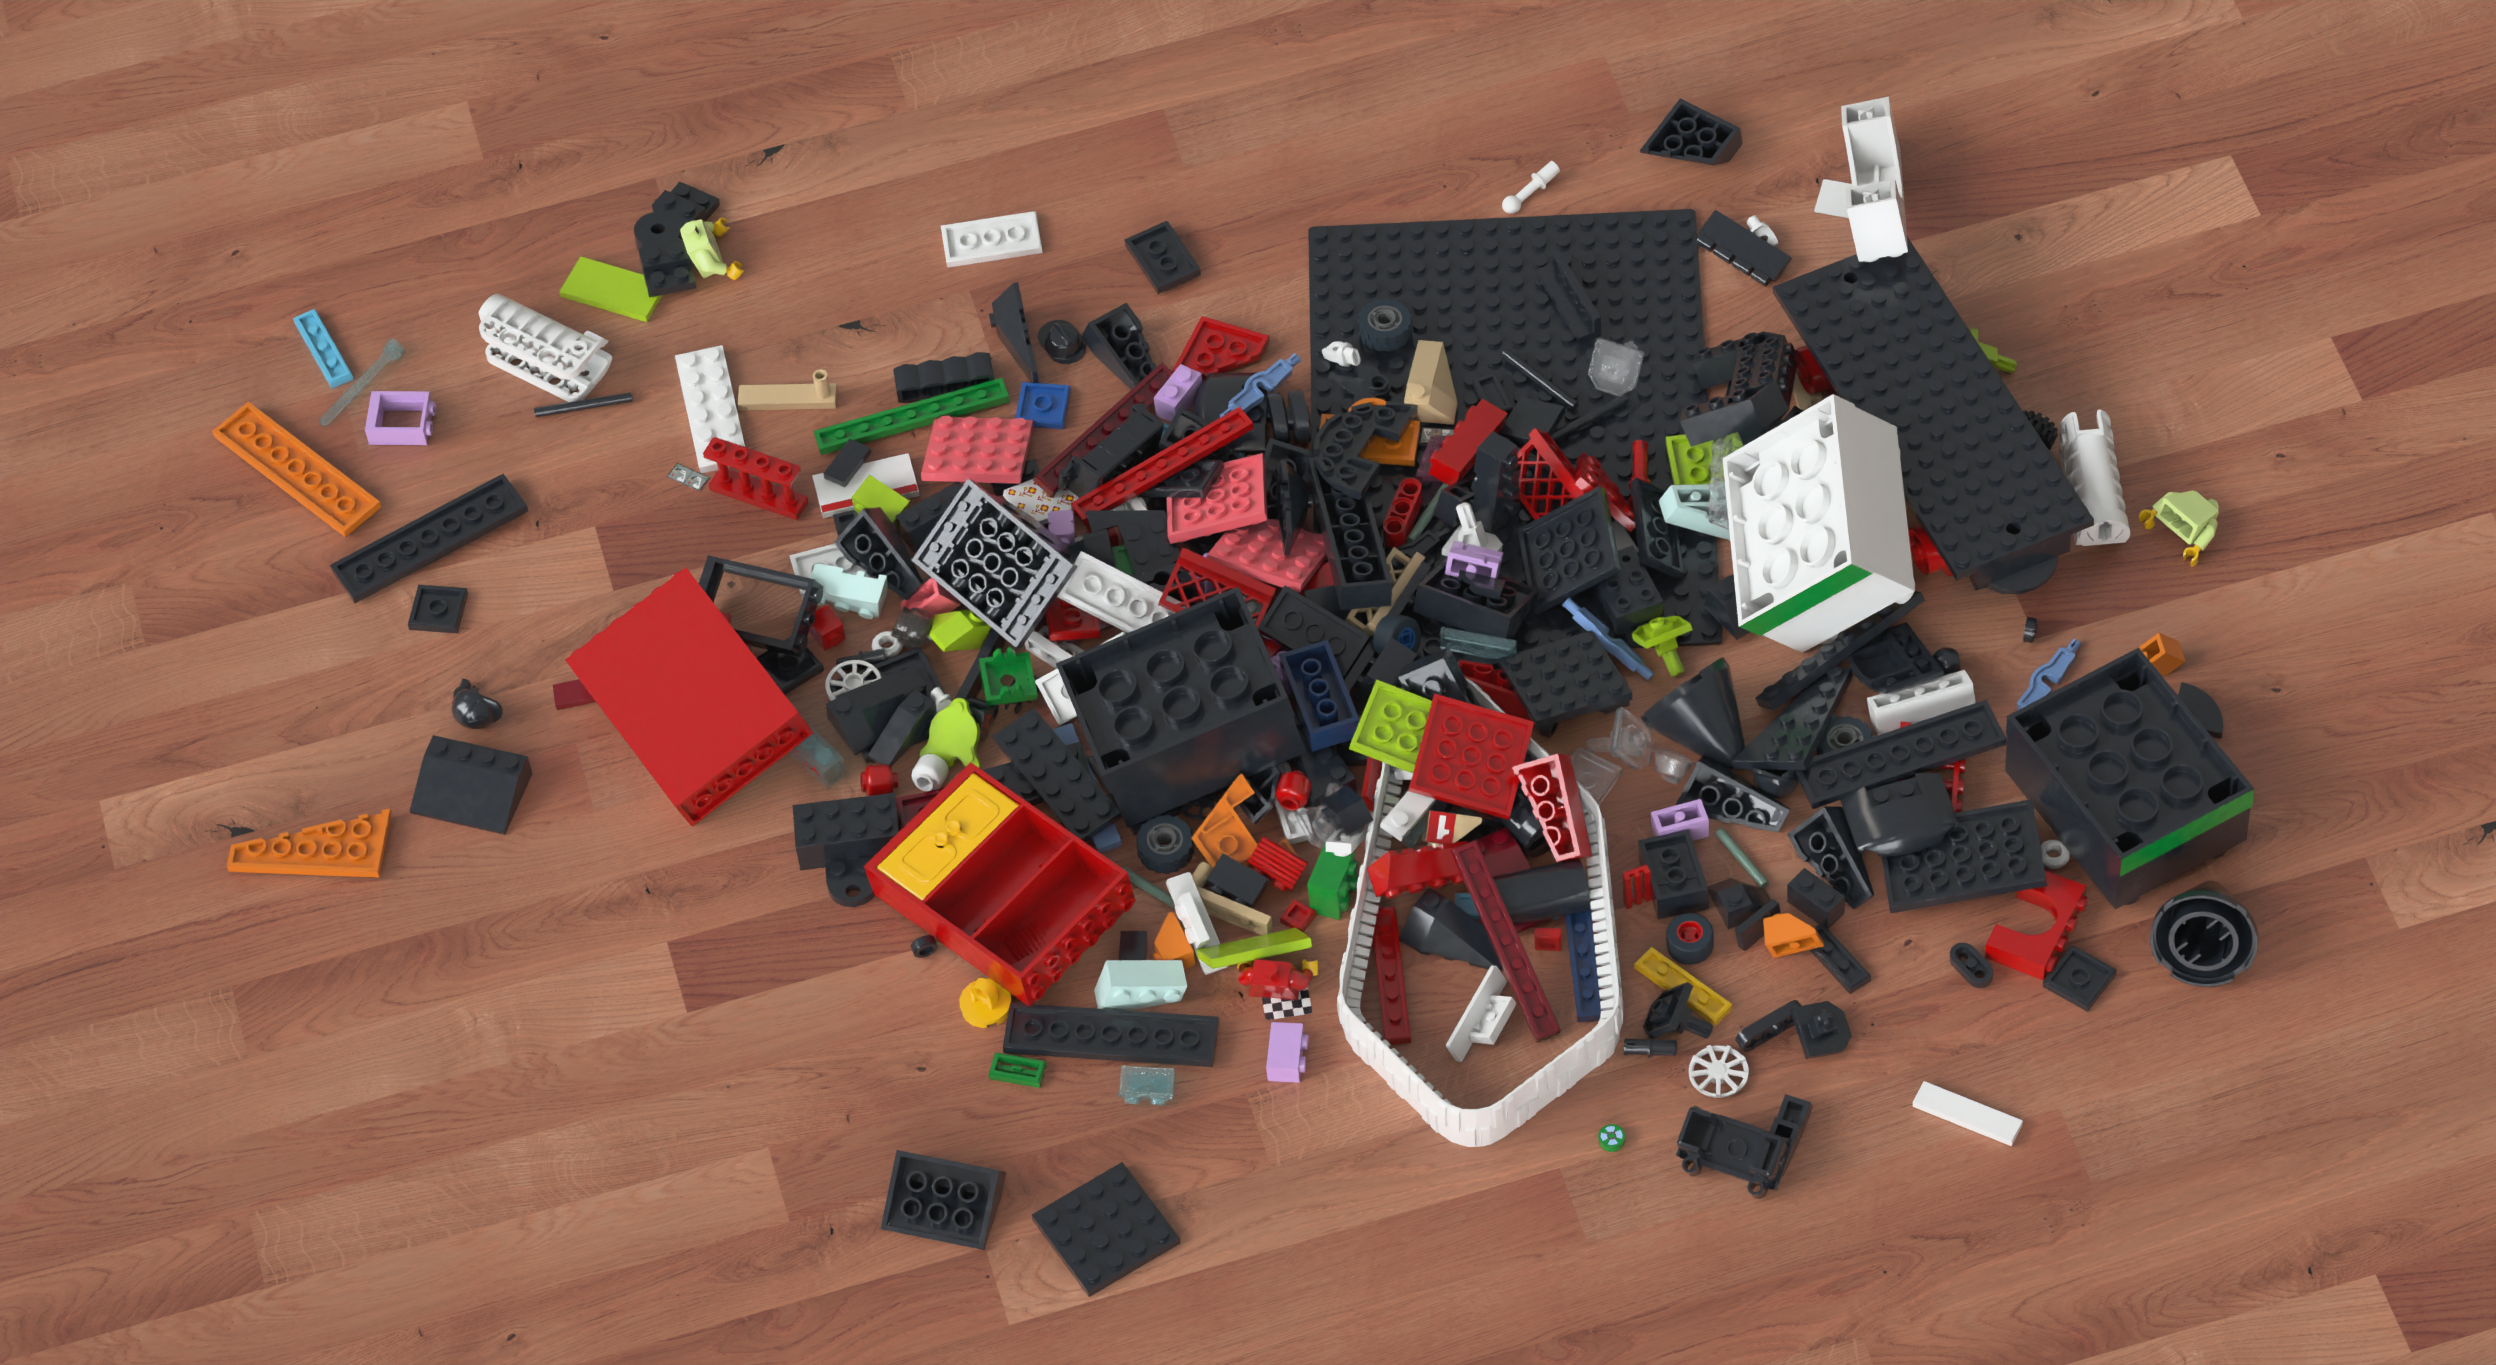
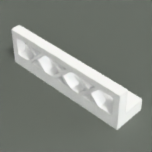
M1044 626L1038 633L1033 630L1025 642L1026 650L1057 669L1056 663L1072 657L1071 654L1064 650L1071 651L1073 656L1084 652V650L1068 640L1054 641L1052 643L1046 639L1045 636L1049 637L1047 626Z

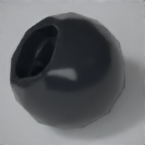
M1943 647L1932 655L1944 671V675L1961 671L1957 650Z

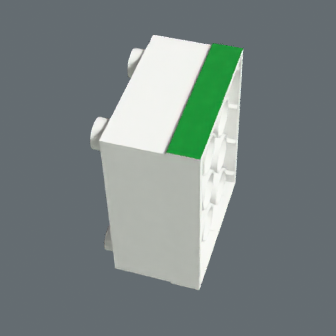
M1833 394L1723 458L1739 627L1756 635L1766 636L1803 653L1818 644L1825 645L1831 643L1841 631L1894 602L1903 604L1912 597L1915 591V580L1912 569L1900 448L1896 426L1855 407L1853 403Z

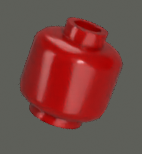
M888 764L868 765L864 772L860 773L861 791L866 792L867 796L893 793V788H898L897 772L892 773V768Z
M1294 770L1284 773L1277 785L1276 799L1287 810L1302 808L1308 802L1312 783L1301 771Z

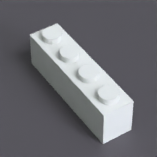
M1965 670L1927 680L1887 694L1882 693L1867 698L1870 721L1877 735L1899 729L1900 722H1911V724L1976 703L1973 683Z

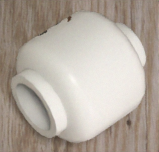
M926 754L918 760L913 768L912 780L917 788L922 791L938 790L946 780L949 768L941 757L935 754Z

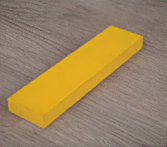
M1653 947L1634 963V968L1664 990L1686 982L1690 983L1693 988L1686 1006L1714 1026L1732 1010V1003Z

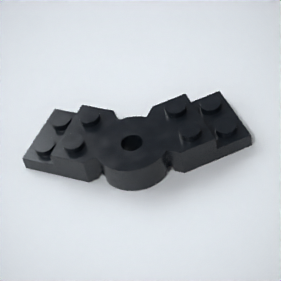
M679 182L671 192L665 190L652 204L653 212L645 214L636 222L634 226L635 243L639 251L640 264L649 297L696 289L691 259L687 253L680 229L684 224L693 220L702 219L706 222L720 206L719 198Z

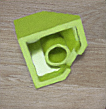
M971 610L935 614L929 636L943 652L980 649L991 626Z

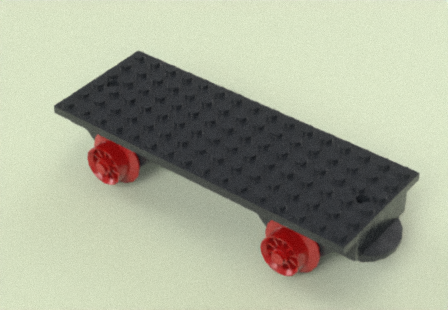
M1908 236V252L1903 253L1901 256H1886L1873 262H1859L1858 256L1855 254L1773 286L1774 296L1806 344L1795 349L1796 357H1794L1797 362V376L1806 392L1812 396L1827 390L1829 394L1839 396L1853 403L1855 407L1897 427L1904 498L1920 523L1908 529L1910 551L1921 573L1928 575L1942 570L1947 576H1954L1956 581L1970 575L1978 588L1987 585L1990 590L2001 594H2022L2034 591L2046 584L2055 574L2058 556L2070 552L2071 534L2094 526V518Z

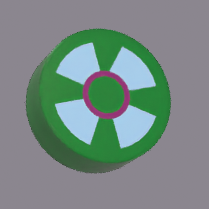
M1615 1124L1603 1126L1598 1133L1600 1147L1608 1152L1620 1150L1625 1144L1624 1130Z

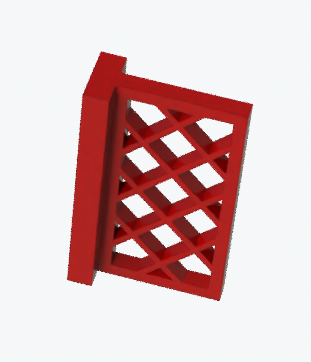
M1534 428L1528 434L1531 439L1517 453L1518 466H1521L1519 498L1533 518L1537 520L1552 512L1553 500H1561V506L1567 504L1569 499H1576L1585 493L1574 484L1576 469L1549 433ZM1535 447L1537 449V460L1528 461L1529 452ZM1536 465L1534 478H1526L1527 466ZM1542 465H1549V478H1541ZM1555 482L1563 484L1562 495H1554ZM1525 483H1534L1532 496L1525 495ZM1540 483H1548L1547 495L1539 496ZM1538 500H1546L1545 513L1537 511Z
M1182 548L1158 605L1177 613L1184 610L1182 608L1184 606L1189 608L1190 604L1198 601L1203 602L1207 598L1239 587L1242 596L1246 597L1244 599L1246 603L1255 601L1263 605L1260 612L1251 615L1253 619L1257 618L1255 625L1258 629L1276 588ZM1179 568L1189 572L1192 581L1180 584L1177 577ZM1206 580L1212 582L1216 591L1203 594L1199 583ZM1195 585L1199 596L1187 600L1183 588ZM1178 590L1183 600L1181 603L1173 604L1166 601L1169 593Z

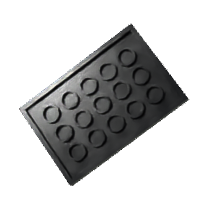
M2032 799L1956 812L1955 815L1959 827L1955 831L1952 827L1944 835V840L1914 853L1882 857L1890 913L2047 886Z

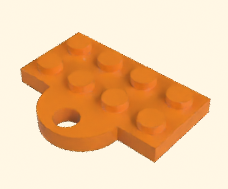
M1365 398L1355 402L1351 407L1371 402L1372 406L1386 405V401L1379 398ZM1322 414L1320 428L1334 415ZM1412 420L1399 442L1375 435L1361 458L1380 464L1415 466L1421 427L1420 421Z

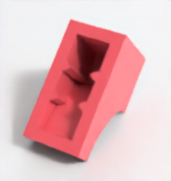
M931 578L909 600L904 599L900 602L904 622L912 625L919 620L934 617L935 614L952 612L960 606V600Z

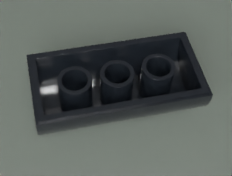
M1580 859L1492 876L1514 925L1590 910L1589 887Z

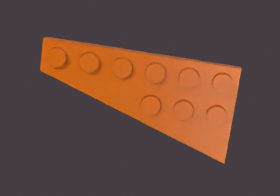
M391 809L381 810L382 813L368 816V813L358 815V819L350 821L336 820L302 828V832L280 833L279 837L264 840L258 838L232 844L227 861L228 872L379 878L392 817Z

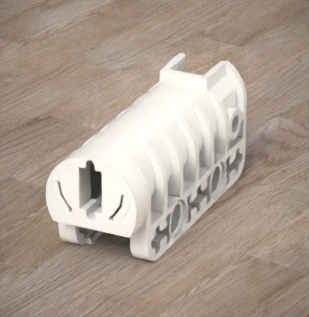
M501 294L490 296L479 310L481 320L479 331L485 342L490 343L485 350L488 362L567 402L584 400L603 378L611 364L613 357L600 349L609 342L608 340L588 330L581 334ZM499 351H501L502 356L499 354L493 356L492 354L493 352L498 353ZM514 359L522 360L517 366L510 364ZM538 370H540V374H538V373H534L533 375L531 374V371L537 372ZM553 378L561 379L560 383L556 385L550 384L549 381ZM577 389H579V393H577V392H574L573 394L570 393V390L576 391Z
M2103 410L2097 411L2098 429L2079 430L2077 414L2075 412L2065 416L2060 424L2059 457L2061 469L2094 518V526L2073 534L2075 545L2091 546L2123 543L2130 536L2128 518L2125 514V502L2122 498L2123 490L2119 483L2120 474L2117 468V458L2114 453L2111 420L2109 415Z

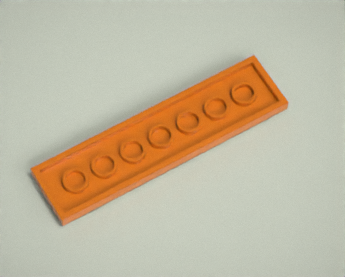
M250 402L244 404L212 431L217 440L345 538L381 508L379 500Z

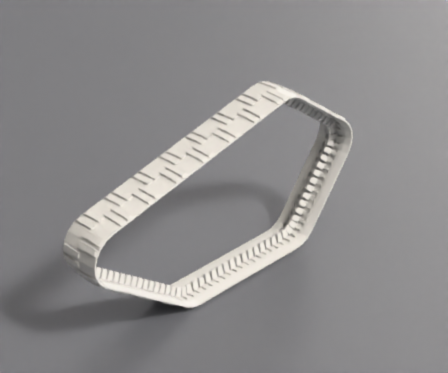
M1466 678L1481 707L1505 713L1477 684ZM1530 737L1527 753L1534 760L1551 756ZM1382 762L1381 776L1377 780L1374 795L1373 821L1368 826L1365 844L1366 853L1364 863L1360 867L1357 882V899L1355 908L1351 912L1348 928L1347 950L1343 954L1340 968V989L1337 997L1339 1021L1342 1024L1345 1038L1353 1051L1367 1065H1370L1393 1090H1396V1093L1402 1099H1405L1437 1133H1440L1451 1142L1467 1147L1491 1145L1523 1125L1526 1120L1536 1115L1539 1110L1556 1097L1565 1093L1567 1089L1574 1086L1577 1081L1590 1071L1603 1064L1615 1052V1048L1620 1040L1624 1007L1617 943H1615L1617 942L1613 899H1610L1612 898V885L1605 819L1602 818L1599 805L1591 796V793L1576 780L1593 857L1586 858L1587 866L1592 867L1587 869L1588 877L1593 878L1588 880L1589 888H1594V890L1589 891L1590 899H1595V901L1590 902L1591 910H1597L1591 914L1592 921H1598L1593 923V932H1599L1594 934V943H1600L1595 946V954L1601 955L1596 957V965L1602 966L1597 968V975L1604 977L1598 979V985L1601 988H1605L1599 990L1600 999H1607L1600 1001L1601 1010L1606 1011H1601L1598 1024L1585 1037L1565 1050L1564 1053L1548 1063L1543 1069L1536 1072L1502 1100L1485 1108L1462 1109L1455 1107L1447 1099H1441L1443 1095L1438 1090L1433 1092L1434 1086L1430 1082L1424 1083L1425 1077L1421 1073L1416 1075L1415 1072L1417 1070L1412 1065L1407 1066L1408 1061L1403 1056L1397 1057L1399 1052L1395 1048L1389 1049L1391 1044L1386 1039L1381 1041L1382 1036L1377 1031L1372 1032L1373 1027L1369 1023L1364 1024L1366 1020L1360 1010L1362 992L1359 991H1363L1364 983L1357 980H1365L1366 971L1359 969H1367L1368 960L1362 958H1369L1370 949L1364 947H1371L1372 938L1366 936H1373L1374 927L1368 925H1375L1377 919L1376 916L1370 914H1377L1379 908L1378 905L1372 903H1380L1381 898L1375 895L1367 867L1388 852L1383 849H1390L1391 841L1387 840V838H1392V835L1382 829L1380 825L1394 808L1392 806H1396L1400 798L1395 796L1401 795L1402 787L1396 785L1403 784V780L1396 779L1394 771L1397 767Z

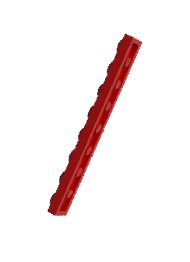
M1238 407L1070 503L1071 508L1085 526L1088 524L1085 516L1086 511L1113 510L1254 429L1253 422L1241 407Z

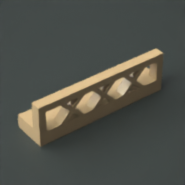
M1394 547L1386 557L1392 580L1391 606L1351 610L1345 622L1371 637L1379 621L1389 613L1425 557L1416 552L1410 559ZM1393 557L1405 565L1403 570H1393L1391 563ZM1357 612H1366L1368 619L1366 626L1354 618Z

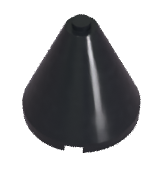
M1722 657L1699 671V674L1675 688L1644 713V716L1642 715L1640 718L1650 729L1701 757L1704 755L1735 771L1736 769L1733 768L1731 761L1745 748V742L1730 665Z
M2205 881L2171 898L2161 906L2152 922L2150 945L2156 961L2159 965L2162 963L2171 971L2170 976L2186 984L2212 987L2229 983L2234 980V976L2243 970L2247 971L2256 956L2258 931L2253 917L2238 900L2218 882Z

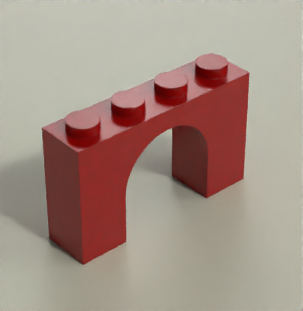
M2046 870L2047 886L2017 891L2016 898L2047 910L2056 921L2053 927L2042 934L2026 935L1996 924L1985 947L1986 959L2043 981L2047 973L2052 972L2056 966V956L2058 952L2064 951L2068 941L2066 936L2069 931L2073 932L2078 922L2077 915L2079 911L2084 912L2089 899L2086 897V885Z

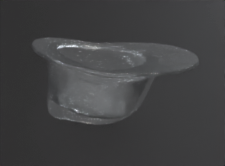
M1647 742V747L1655 752V771L1667 782L1678 784L1681 779L1687 777L1692 764H1697L1696 761L1690 760L1670 746L1657 742Z

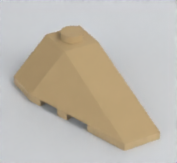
M1419 340L1407 382L1404 403L1418 405L1417 414L1413 420L1454 425L1458 403L1443 342Z

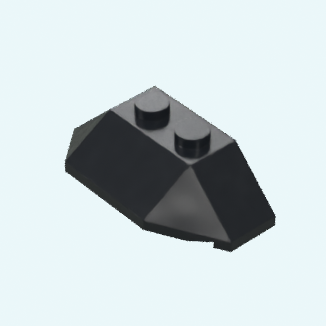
M1276 765L1245 778L1255 793L1238 805L1255 825L1274 807L1276 800L1275 792L1279 779L1282 776V772ZM1232 784L1225 786V789L1228 790Z

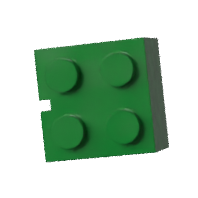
M1325 842L1308 881L1310 908L1316 910V914L1340 920L1343 912L1348 911L1351 903L1350 895L1352 890H1357L1359 877L1357 875L1358 861L1355 860V850L1348 856H1336L1334 852H1326Z

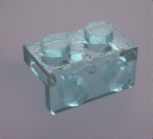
M1121 1066L1118 1097L1124 1099L1126 1104H1140V1100H1150L1151 1105L1165 1106L1166 1101H1173L1175 1069Z

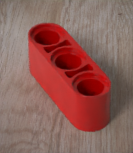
M1407 478L1400 483L1383 522L1384 543L1388 548L1393 549L1406 543V538L1410 534L1422 506V485L1415 478Z

